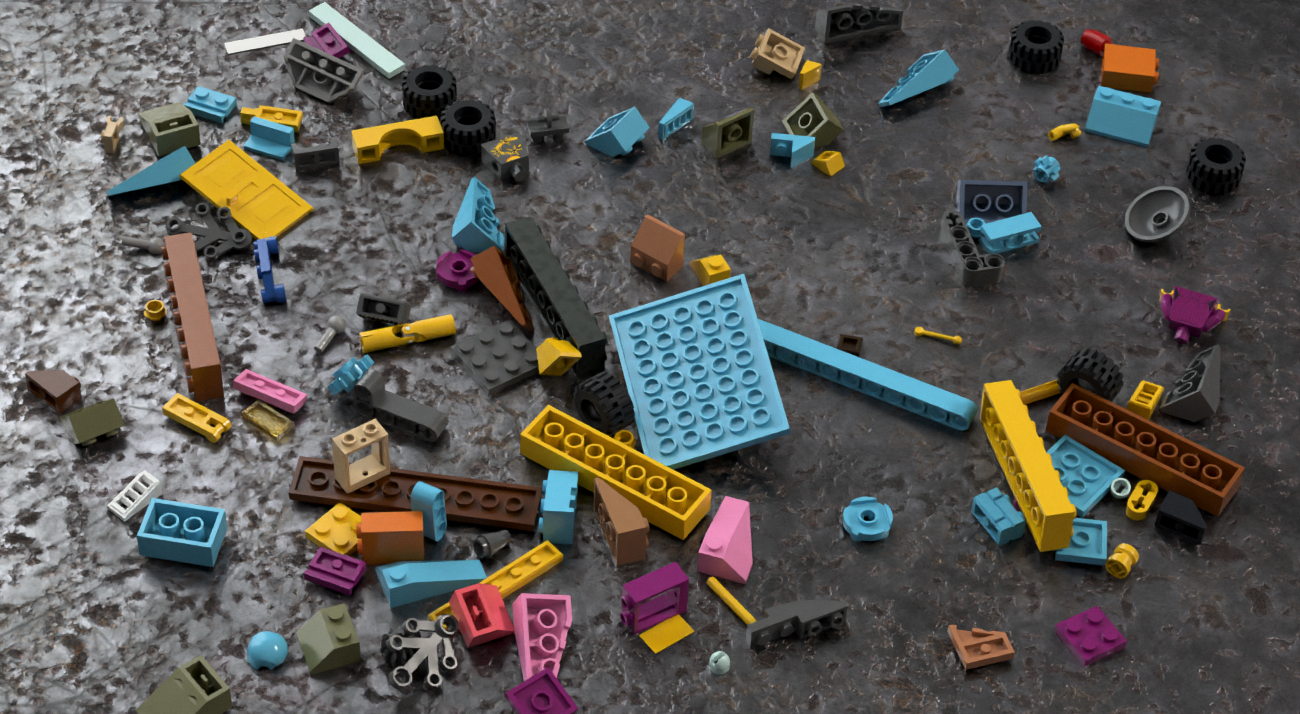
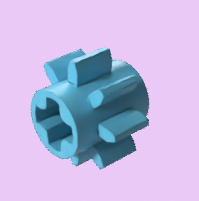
M1046 155L1043 159L1039 157L1034 162L1036 167L1033 169V172L1038 181L1048 184L1050 181L1054 182L1060 176L1058 172L1061 168L1055 158Z

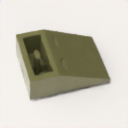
M177 102L138 113V117L158 156L172 153L183 146L191 148L201 145L199 125L192 111L182 103Z
M199 655L178 667L135 711L137 714H223L232 708L231 692L227 684L205 658Z

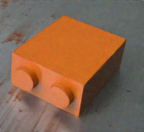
M1105 43L1102 57L1101 86L1152 93L1153 84L1157 85L1159 72H1155L1158 71L1159 58H1156V49Z
M423 511L361 513V523L356 524L357 539L362 540L357 541L358 555H363V561L366 562V565L390 564L398 561H424Z

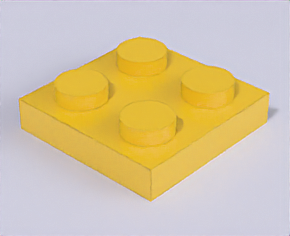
M338 503L305 530V537L319 547L321 546L350 556L358 549L357 541L362 540L357 539L356 524L361 523V516L344 504Z

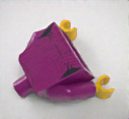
M1175 286L1171 293H1165L1164 289H1161L1159 300L1163 317L1169 322V329L1177 331L1174 340L1179 344H1187L1190 335L1197 338L1201 337L1203 332H1209L1222 321H1226L1231 310L1229 308L1228 310L1221 309V304L1217 305L1218 298Z

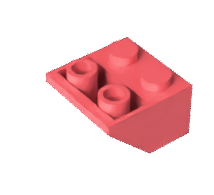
M478 583L454 591L449 604L455 618L459 622V628L467 648L515 633L514 626L497 585Z

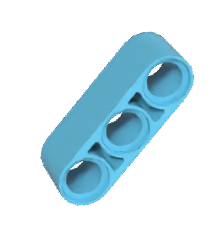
M419 481L411 493L412 511H423V535L438 542L443 537L447 527L444 491Z

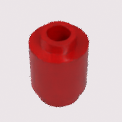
M1087 29L1080 40L1085 49L1100 56H1103L1105 43L1113 44L1111 37L1094 29Z

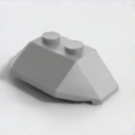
M295 38L292 39L283 56L293 86L329 104L354 91L365 72L363 69Z

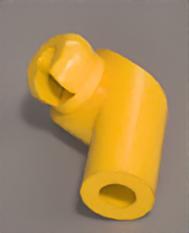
M1065 124L1049 131L1048 137L1051 141H1055L1069 133L1071 138L1074 139L1080 136L1082 132L1078 124Z

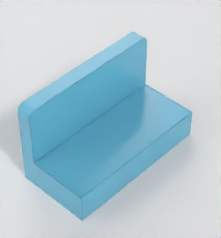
M254 116L250 121L251 136L245 142L244 149L284 160L292 149L291 143H295L294 128Z

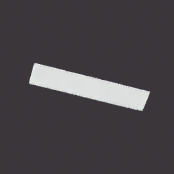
M297 29L224 44L227 53L230 54L289 43L293 38L304 40L305 33L303 29Z

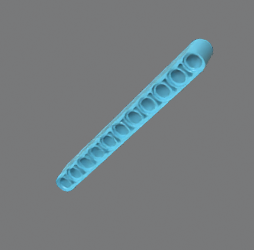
M758 319L768 356L957 430H967L978 412L977 405L969 399Z

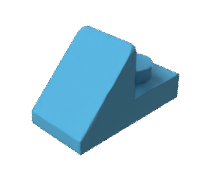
M772 133L770 155L791 157L790 168H793L814 156L815 137Z

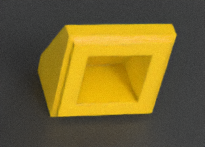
M809 60L805 62L799 76L798 88L800 90L820 80L822 68L820 63Z
M824 151L811 161L812 165L829 176L834 175L845 167L841 152Z

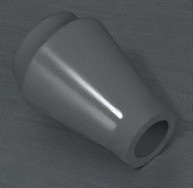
M507 530L480 534L477 536V539H474L473 548L478 557L490 558L500 549L510 544L512 538Z

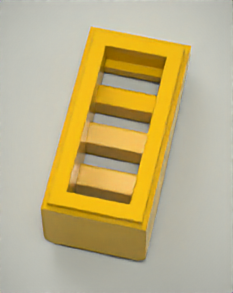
M1144 380L1141 381L1128 401L1127 410L1150 420L1164 391V387Z

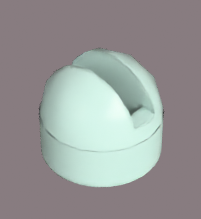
M1116 478L1110 487L1111 494L1117 499L1127 497L1131 489L1129 481L1124 478ZM1121 485H1123L1125 487L1121 493H1117Z
M723 651L714 652L709 660L710 670L715 674L726 673L730 668L729 656Z

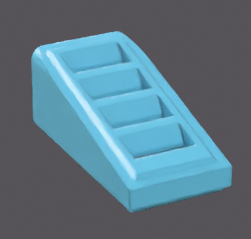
M679 98L659 122L658 139H665L693 119L694 104L692 102Z

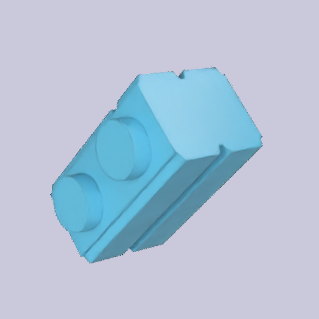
M996 487L987 491V493L979 494L973 498L971 512L999 546L1023 535L1026 519L1022 512L1015 510L1008 495H1003Z

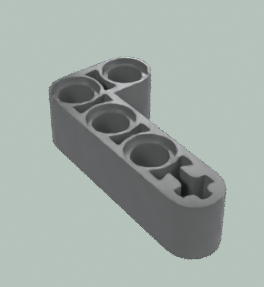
M954 210L943 213L940 235L961 283L967 287L999 283L1002 280L1005 259L999 254L979 255L962 215Z
M367 369L353 388L354 406L360 415L372 420L376 418L379 423L423 440L435 442L449 423L447 416L443 412L386 391L384 378L376 370Z

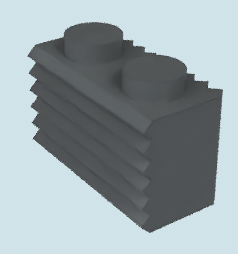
M360 293L356 314L364 319L401 325L408 323L411 304L402 300Z

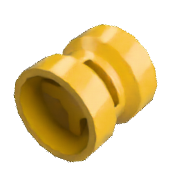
M1119 544L1115 548L1113 555L1107 559L1105 563L1106 569L1116 578H1125L1131 571V567L1139 560V554L1131 545Z

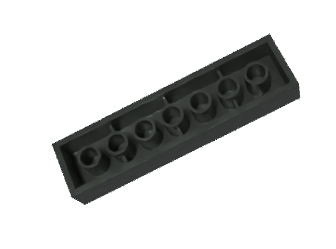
M531 216L505 223V255L512 261L521 284L552 336L558 338V340L570 342L581 353L582 358L572 366L576 376L580 379L603 372L605 361L607 360L605 344L608 343L606 333L600 330L596 317L588 311L586 301L580 298L577 286L571 283L567 270L561 267L558 255L553 254L548 239H544L540 226L534 223Z

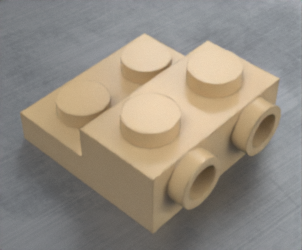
M768 28L765 34H760L755 42L758 48L755 47L750 55V59L753 60L751 65L769 75L775 70L793 79L805 47Z

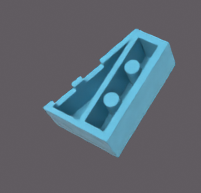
M549 470L548 480H543L542 494L545 495V499L541 498L540 513H543V518L539 517L538 532L543 533V542L548 540L554 544L573 545L578 494V472Z

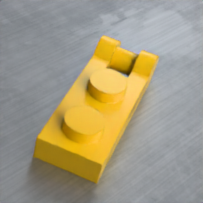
M179 393L174 395L162 407L165 416L206 436L212 443H216L221 438V434L223 432L226 433L232 427L231 422L227 418Z

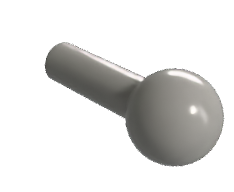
M123 236L121 245L148 249L152 254L162 253L161 247L165 246V242L159 237L143 240Z
M332 316L327 321L328 329L314 347L317 353L323 352L335 334H340L344 331L346 323L342 317Z

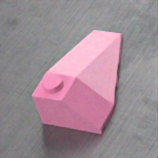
M725 496L705 534L698 552L697 572L746 584L753 564L749 502Z
M521 593L512 604L514 632L523 680L526 681L547 667L550 668L557 678L560 668L559 663L566 645L567 633L572 622L571 596Z

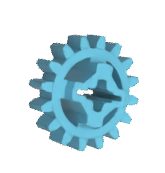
M368 354L359 361L353 357L332 374L335 380L327 388L334 396L343 389L347 393L350 392L365 371L374 364V361Z

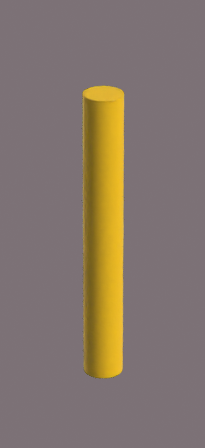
M712 576L707 580L706 584L746 625L757 621L715 577Z

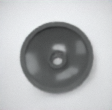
M1160 186L1149 189L1134 199L1125 214L1126 229L1133 238L1141 242L1151 243L1165 240L1176 234L1187 222L1190 215V202L1185 193L1175 187Z

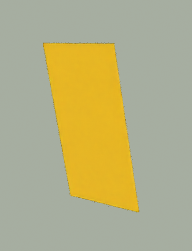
M678 614L639 636L656 654L695 631Z

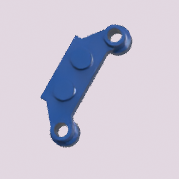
M276 236L267 237V240L266 238L258 239L257 242L253 243L256 263H260V265L256 266L258 278L263 279L265 287L264 290H261L263 304L275 301L277 303L287 302L284 285H274L270 255L279 254Z

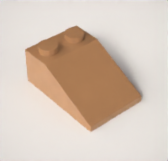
M595 478L593 512L616 566L645 560L646 549L649 548L646 534L650 531L647 518H643L638 507L600 478Z

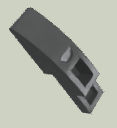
M804 600L765 609L764 619L747 625L745 641L752 648L758 645H765L779 637L789 636L793 632H796L800 639L814 636L820 631L831 627H838L845 623L848 606L845 602L831 600Z

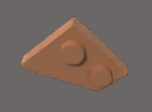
M948 625L947 632L965 670L1014 658L1015 652L1005 632H988L979 628H972L971 632L956 629L957 625Z

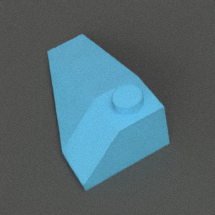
M946 50L924 54L906 71L908 75L897 81L899 86L890 89L878 105L879 107L889 106L941 84L946 85L955 78L954 74L959 71V68Z
M183 146L106 191V194L110 196L181 180L180 174L194 165L195 161L186 146Z
M473 177L470 181L453 224L452 240L458 247L473 253H481L492 246L497 247L502 252L504 237L503 233L497 230V226L500 223L499 219L492 212L495 209L491 191L476 177Z
M480 560L398 561L375 567L390 608L478 584L487 578Z

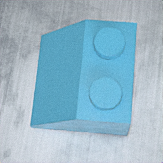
M636 107L609 117L584 142L586 145L611 157L619 154L624 156L633 149V144L638 143L645 137L644 133L650 127Z

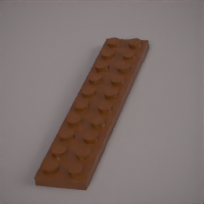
M300 456L289 489V499L328 505L342 503L351 508L381 512L412 511L410 500L412 490L417 482L422 481L444 491L446 520L534 532L542 498V488L390 468V474L347 494L335 479L334 460Z

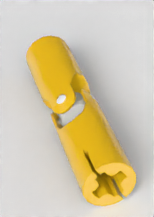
M450 314L410 324L406 323L359 333V339L363 353H368L413 342L456 335V328L453 316ZM402 332V338L395 336V334Z

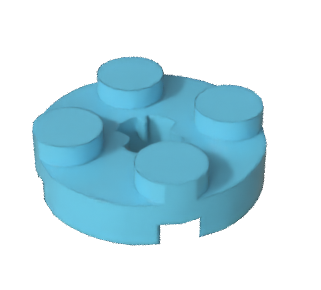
M859 497L852 500L847 508L845 507L842 519L843 526L854 541L885 539L888 537L892 527L893 514L888 505L884 503L883 506L877 502L876 498ZM868 516L872 521H865L864 517Z

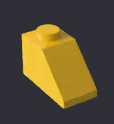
M721 254L690 261V266L702 286L730 278L731 269Z
M555 337L545 339L536 348L540 375L562 376L582 358L581 353L570 342L558 340Z

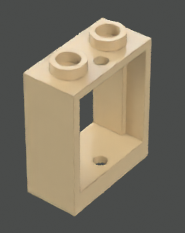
M376 418L332 438L335 479L347 494L390 474L388 433ZM371 445V455L349 465L348 455Z

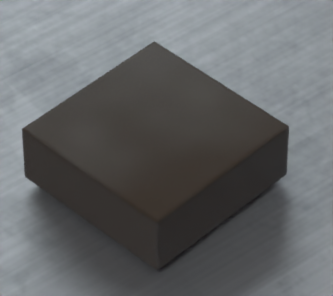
M840 334L837 349L859 357L863 338Z

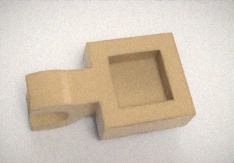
M108 116L106 118L107 127L101 133V143H104L106 153H114L120 139L119 133L123 129L124 123L123 117H120L117 122H112V117Z

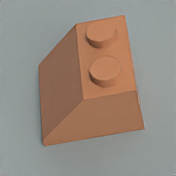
M647 214L631 244L630 262L667 282L683 267L685 234Z

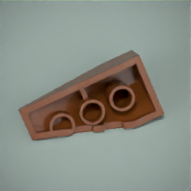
M495 246L470 258L473 264L471 271L474 277L482 281L530 333L533 332L534 327L529 311L525 304L521 303L525 298L518 288L521 284L512 261Z

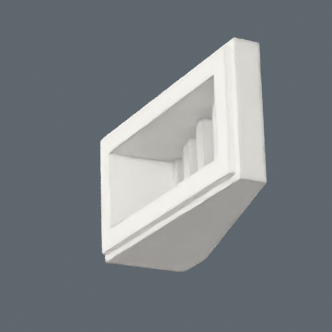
M144 470L107 507L125 522L147 506L151 498H158L162 495L161 483ZM124 504L128 508L125 510L121 505Z

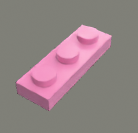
M245 369L233 380V389L293 414L307 402V394L248 369Z

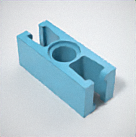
M1032 212L981 225L980 231L985 237L980 236L979 243L987 254H998L1039 243V237L1036 233L1041 232L1042 226Z

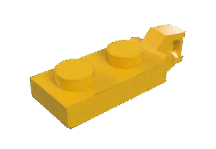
M260 105L259 108L255 109L242 107L240 119L241 123L250 125L251 119L255 116L292 127L294 132H298L303 119V112Z

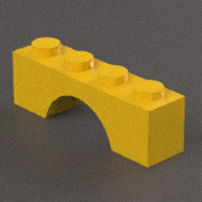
M437 116L351 131L352 148L358 164L379 161L382 153L395 145H410L416 147L422 153L444 149V132Z

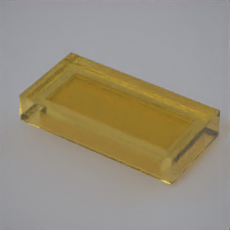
M259 399L242 412V419L277 442L294 429L293 421Z

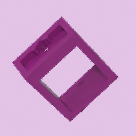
M673 562L623 584L622 597L620 598L622 604L620 619L623 625L629 627L634 635L687 611L689 578L677 562ZM665 592V594H663V595H661V596H659V597H656V598H654V599H652V600H650V601H647V602H645V603L639 605V603H642V602H644V601H646V600H648V599H651V598H653V597H655V596H657V595H660V594H662V593Z

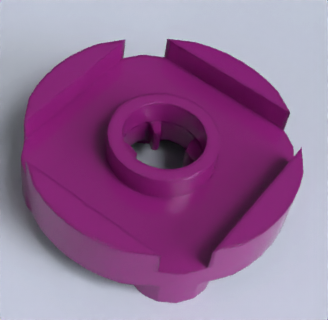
M460 250V253L452 254V251L444 253L437 260V280L448 287L455 288L457 291H466L469 286L474 285L480 280H477L471 271L473 264L470 258L476 254L467 250Z

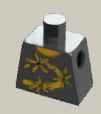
M519 132L481 144L482 163L500 180L514 177L516 181H522L526 178V172L529 171V154Z

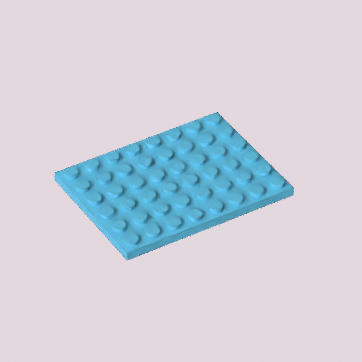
M744 274L609 315L628 393L634 406L635 420L644 455L674 470L791 434Z

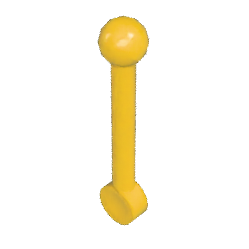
M922 327L915 328L914 334L916 336H931L952 341L956 345L962 342L960 336L951 337L925 331Z

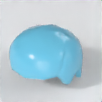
M270 631L259 632L252 637L246 651L247 662L255 669L265 666L272 670L274 667L284 663L288 655V645L286 640L278 633Z

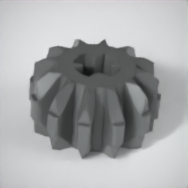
M401 624L398 630L390 628L388 634H383L380 645V653H382L385 663H391L393 668H396L398 665L404 666L419 650L401 649L395 653L388 650L386 643L393 635H400L404 638H421L419 631L414 635L405 634ZM392 640L393 645L399 647L398 642Z

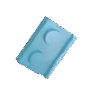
M197 86L188 97L187 103L183 104L194 115L223 123L224 117H227L237 105V99L233 96Z

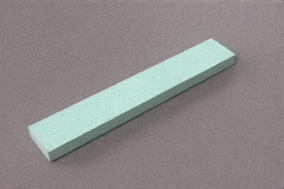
M326 2L308 11L309 17L320 26L329 22L351 50L388 79L405 70V63Z

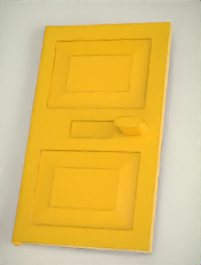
M227 140L180 174V178L217 209L228 207L234 222L242 229L248 230L255 240L263 238L267 240V237L276 236L277 238L314 210L310 204L230 140Z

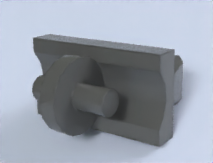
M544 109V116L526 119L529 134L534 143L543 142L544 136L552 135V138L556 141L564 140L565 133H569L566 115H551L550 109Z

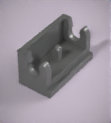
M330 137L332 144L297 149L296 143H291V155L295 170L339 164V150L335 137Z

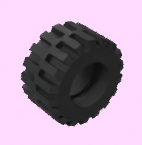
M1029 20V22L1023 21L1021 24H1017L1011 34L1009 59L1012 60L1014 65H1018L1019 69H1024L1026 72L1045 73L1048 70L1052 71L1061 61L1064 44L1062 31L1058 30L1057 26L1051 25L1049 22H1042V20Z
M438 65L417 66L414 70H409L402 80V97L405 110L410 112V115L417 116L419 119L437 116L440 119L442 111H445V107L447 105L451 106L452 102H457L455 76L452 75L450 70L438 67Z
M463 99L459 100V102H452L451 106L447 105L445 111L441 113L444 146L447 149L450 148V151L453 153L458 152L460 155L480 154L481 144L496 139V117L492 108H489V105L482 104L481 101H473V99L464 101Z
M1209 137V139H1201L1200 142L1197 141L1192 146L1186 170L1187 178L1198 189H1203L1208 193L1218 194L1219 192L1227 193L1228 191H1233L1241 182L1246 163L1244 151L1239 149L1237 144H1233L1230 140H1223V138L1215 139L1214 137Z
M1083 348L1082 351L1080 349L1077 350L1061 368L1057 375V384L1060 386L1059 390L1063 394L1074 383L1112 402L1122 389L1121 387L1124 383L1122 380L1123 375L1119 372L1120 368L1118 365H1115L1111 358L1106 357V354L1103 352L1099 353L1095 349L1090 351L1088 348Z
M600 372L576 386L573 392L575 408L579 417L586 425L611 437L634 421L635 411L631 397L620 381L610 373Z

